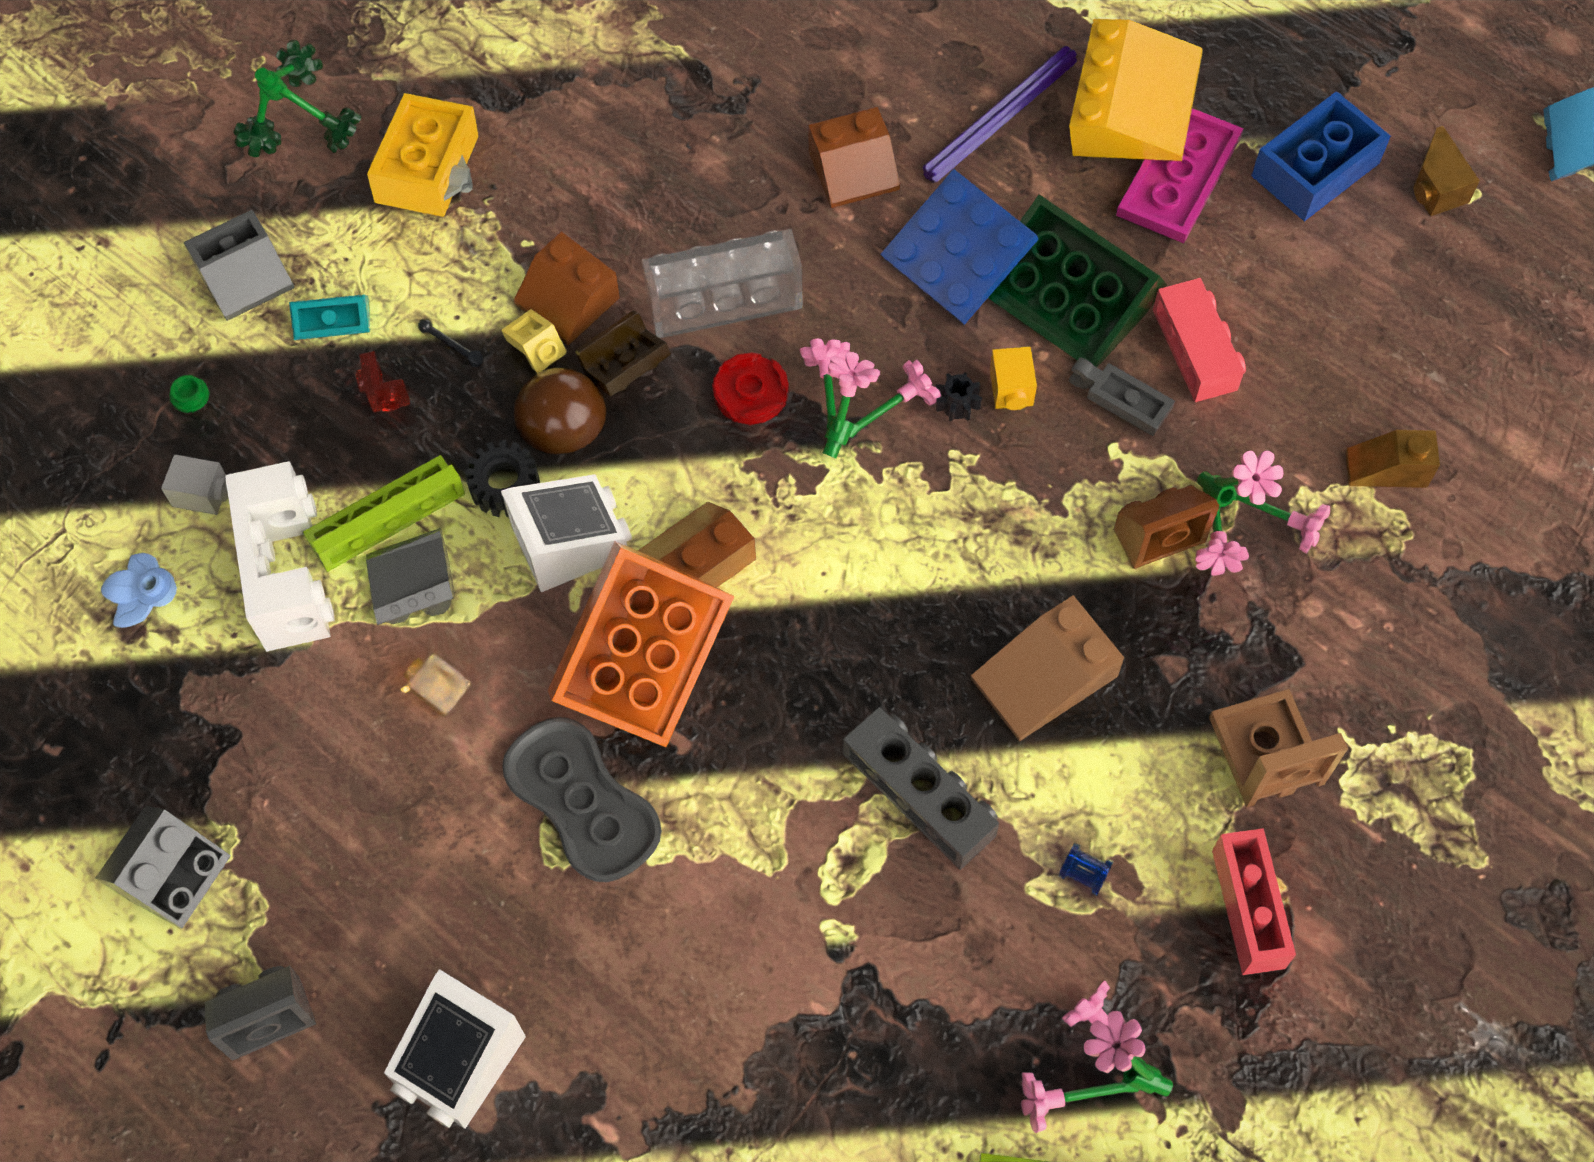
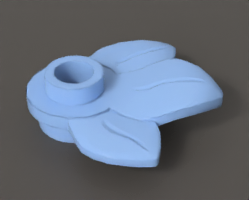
M148 553L131 555L128 561V570L117 571L111 574L101 587L102 595L111 602L118 604L113 620L115 627H129L144 621L153 607L167 605L176 594L177 586L172 574L166 569L160 568L157 559Z

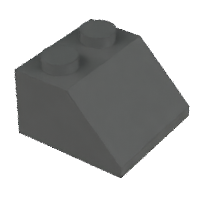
M291 966L269 968L259 974V979L243 986L241 984L227 986L218 991L215 998L205 1002L206 1033L208 1039L232 1061L316 1025L301 979Z

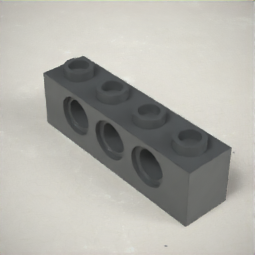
M880 707L877 708L843 739V755L961 870L996 838L999 828L996 812L985 801L980 800L977 802L967 792V785L958 774L953 771L947 773L937 763V756L928 745L923 742L917 744L907 734L908 729L895 714L888 715ZM887 751H897L904 758L898 762H890L882 755ZM918 779H925L932 783L933 788L929 791H919L913 787L912 783ZM947 808H955L964 817L957 821H950L941 812Z

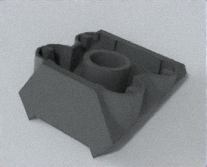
M441 528L366 554L372 604L377 625L385 622L390 624L405 622L411 613L419 610L430 616L444 614L450 608L451 599L454 598L455 592L449 557Z

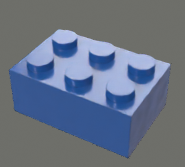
M1336 91L1260 148L1251 176L1305 222L1380 164L1391 136Z

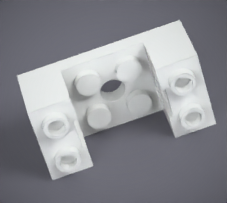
M290 461L225 475L246 619L266 652L331 637L328 622L335 620L330 598H325L321 581H313L307 567L272 574L270 570V562L275 561L272 542L304 535L303 531L312 527L311 518L317 517L313 495L311 493L308 494L304 476H296Z

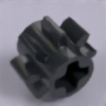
M965 372L962 375L957 374L953 376L949 373L946 374L945 386L941 384H936L935 386L941 394V397L936 401V411H944L951 422L954 419L965 418L967 421L970 420L971 408L975 410L981 408L982 397L978 395L980 392V382L973 383Z

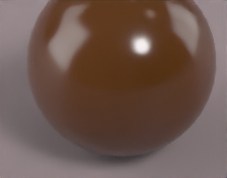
M568 368L547 369L531 377L521 388L514 407L515 425L523 440L533 448L551 454L570 453L585 447L598 436L605 423L606 405L599 388L586 375Z

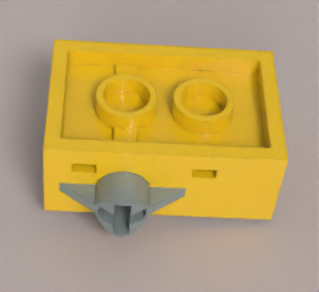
M404 93L367 173L374 203L444 217L455 194L459 192L469 193L472 190L473 184L467 162L479 137L473 106Z

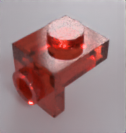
M375 351L359 354L362 369L355 370L356 380L360 393L366 392L373 412H389L397 410L402 406L410 405V397L404 380L398 379L384 382Z

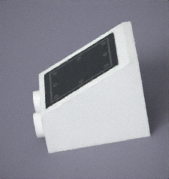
M595 474L512 487L501 491L511 527L540 592L602 568L614 541L627 546V541L632 540L624 518L622 517L617 520L612 509L617 508L609 486L602 488Z
M439 969L384 1074L394 1083L390 1091L410 1104H413L416 1099L421 1100L430 1106L427 1114L447 1128H450L452 1123L455 1122L466 1129L526 1036L513 1014Z

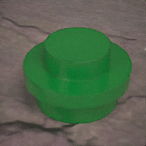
M184 375L173 382L169 394L170 401L181 412H195L207 403L209 389L203 380L192 375Z

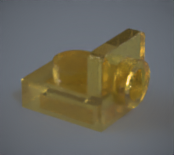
M432 653L424 660L417 657L402 675L407 679V682L401 690L406 694L412 692L442 717H445L472 683L435 653Z

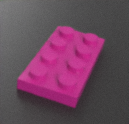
M1192 108L1182 161L1145 159L1120 202L1116 216L1185 243L1240 141L1244 128Z

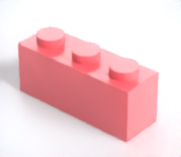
M1201 278L1158 289L1153 312L1194 402L1238 391L1243 374L1246 372L1245 361L1242 354L1236 352L1231 343L1229 326L1225 321H1221L1216 311V300L1210 290H1206Z
M1264 828L1221 834L1212 853L1242 975L1286 969L1296 956Z

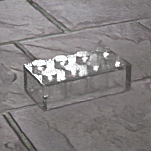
M792 229L774 230L763 235L744 239L734 238L724 243L695 246L685 251L671 254L661 253L651 258L642 259L647 302L655 335L659 338L803 309L802 264Z

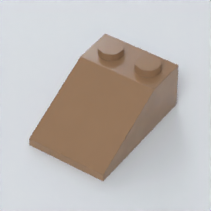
M1073 595L1035 620L975 671L970 679L1020 742L1117 678L1124 656Z

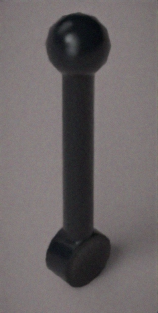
M425 318L419 321L418 329L420 332L430 333L468 358L471 366L478 367L482 365L483 355L480 351L468 350L434 328L429 319Z

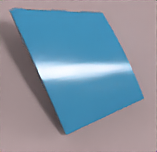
M1594 87L1543 109L1544 123L1547 129L1546 146L1547 149L1553 151L1554 167L1549 171L1551 181L1571 176L1585 168L1594 166Z

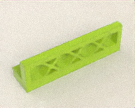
M439 455L303 531V534L325 570L329 572L466 494L459 474L452 464L448 466L443 457Z

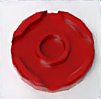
M753 352L737 354L724 361L719 367L716 377L714 376L712 383L715 404L721 413L734 422L747 425L765 423L776 417L785 407L789 395L787 374L779 362L772 358L769 360L762 357V354Z

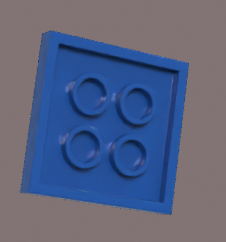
M953 169L880 255L965 325L1039 238L1033 231Z

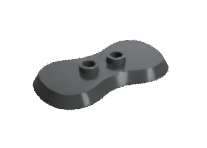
M567 717L546 719L530 727L510 745L504 755L502 764L506 784L518 798L542 811L552 821L558 830L569 863L579 874L596 882L615 881L635 871L654 853L660 842L662 832L660 820L655 809L647 800L620 785L610 775L604 766L594 736L584 725Z

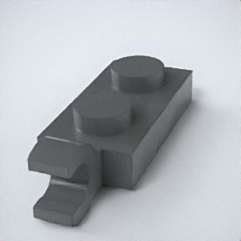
M1079 358L1071 369L1073 374L1068 381L1082 389L1090 388L1087 395L1089 400L1152 436L1155 435L1173 409L1175 400L1110 363L1102 371L1088 360Z

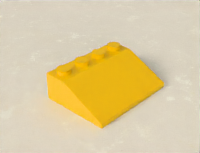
M1093 19L1069 125L1073 156L1182 161L1202 58V48L1131 20Z

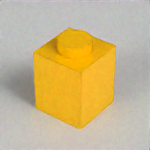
M1031 347L992 350L990 377L995 409L1021 410L1025 407L1033 406L1037 383Z

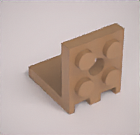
M1290 689L1214 710L1209 716L1246 808L1254 806L1258 799L1275 794L1277 798L1294 794L1297 788L1316 783L1317 787L1325 785L1348 750L1342 733L1315 741L1311 740ZM1257 732L1269 733L1275 739L1276 746L1271 749L1261 748L1256 744L1254 734Z

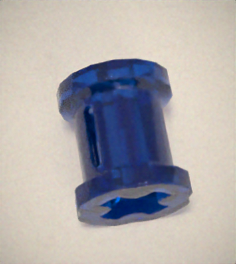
M1074 842L1058 877L1063 880L1069 877L1091 888V894L1098 896L1114 861L1110 859L1102 861L1082 851L1081 845ZM1078 865H1080V866H1082V867H1084V868H1086V869H1088V870L1094 872L1095 874H1093V873H1091V872H1089V871H1087V870H1085V869L1079 867Z

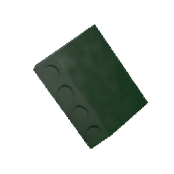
M1039 194L1020 220L1039 239L988 299L1074 359L1084 358L1095 367H1098L1146 315L1155 302L1158 289L1166 287L1167 284L1160 275Z

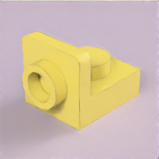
M532 309L501 330L506 341L525 354L532 369L537 373L542 372L566 354V349L554 325Z

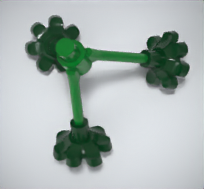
M290 40L287 43V50L280 48L276 54V58L282 62V65H279L275 72L264 67L256 70L255 78L260 88L257 115L247 118L245 124L237 123L233 130L236 136L235 144L238 147L248 145V155L251 157H259L261 149L267 154H274L277 151L276 145H281V134L274 131V122L267 119L265 115L268 101H277L283 97L318 118L319 124L327 128L324 133V139L328 142L327 148L332 153H336L338 148L342 150L349 145L347 136L352 137L356 132L357 127L355 125L361 120L360 114L347 107L342 109L338 117L333 116L327 111L322 112L290 91L281 79L282 77L289 76V84L293 87H300L302 81L306 85H313L316 82V76L312 71L322 70L323 63L320 59H312L316 51L312 44L308 43L300 49V44L297 40Z

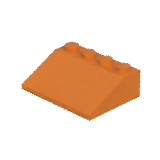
M614 541L548 688L551 700L667 747L734 596L660 560Z

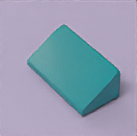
M368 295L289 302L294 340L370 332Z

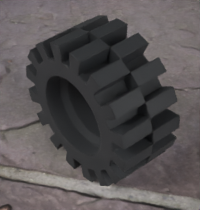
M500 440V447L495 448L493 442L486 444L487 452H484L481 448L476 450L477 459L470 457L468 461L469 468H466L465 475L472 499L476 506H480L481 511L487 514L489 509H491L492 516L499 517L500 511L504 510L506 517H508L501 491L512 487L540 483L535 460L526 448L521 451L520 444L513 442L511 448H509L507 440ZM510 469L518 474L517 481L507 488L497 489L488 484L489 477L496 471Z

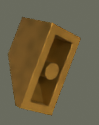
M1444 126L1436 128L1413 187L1416 200L1425 207L1430 216L1470 203L1480 182Z
M1394 430L1351 446L1345 452L1349 486L1428 488L1440 466L1437 435L1434 430Z

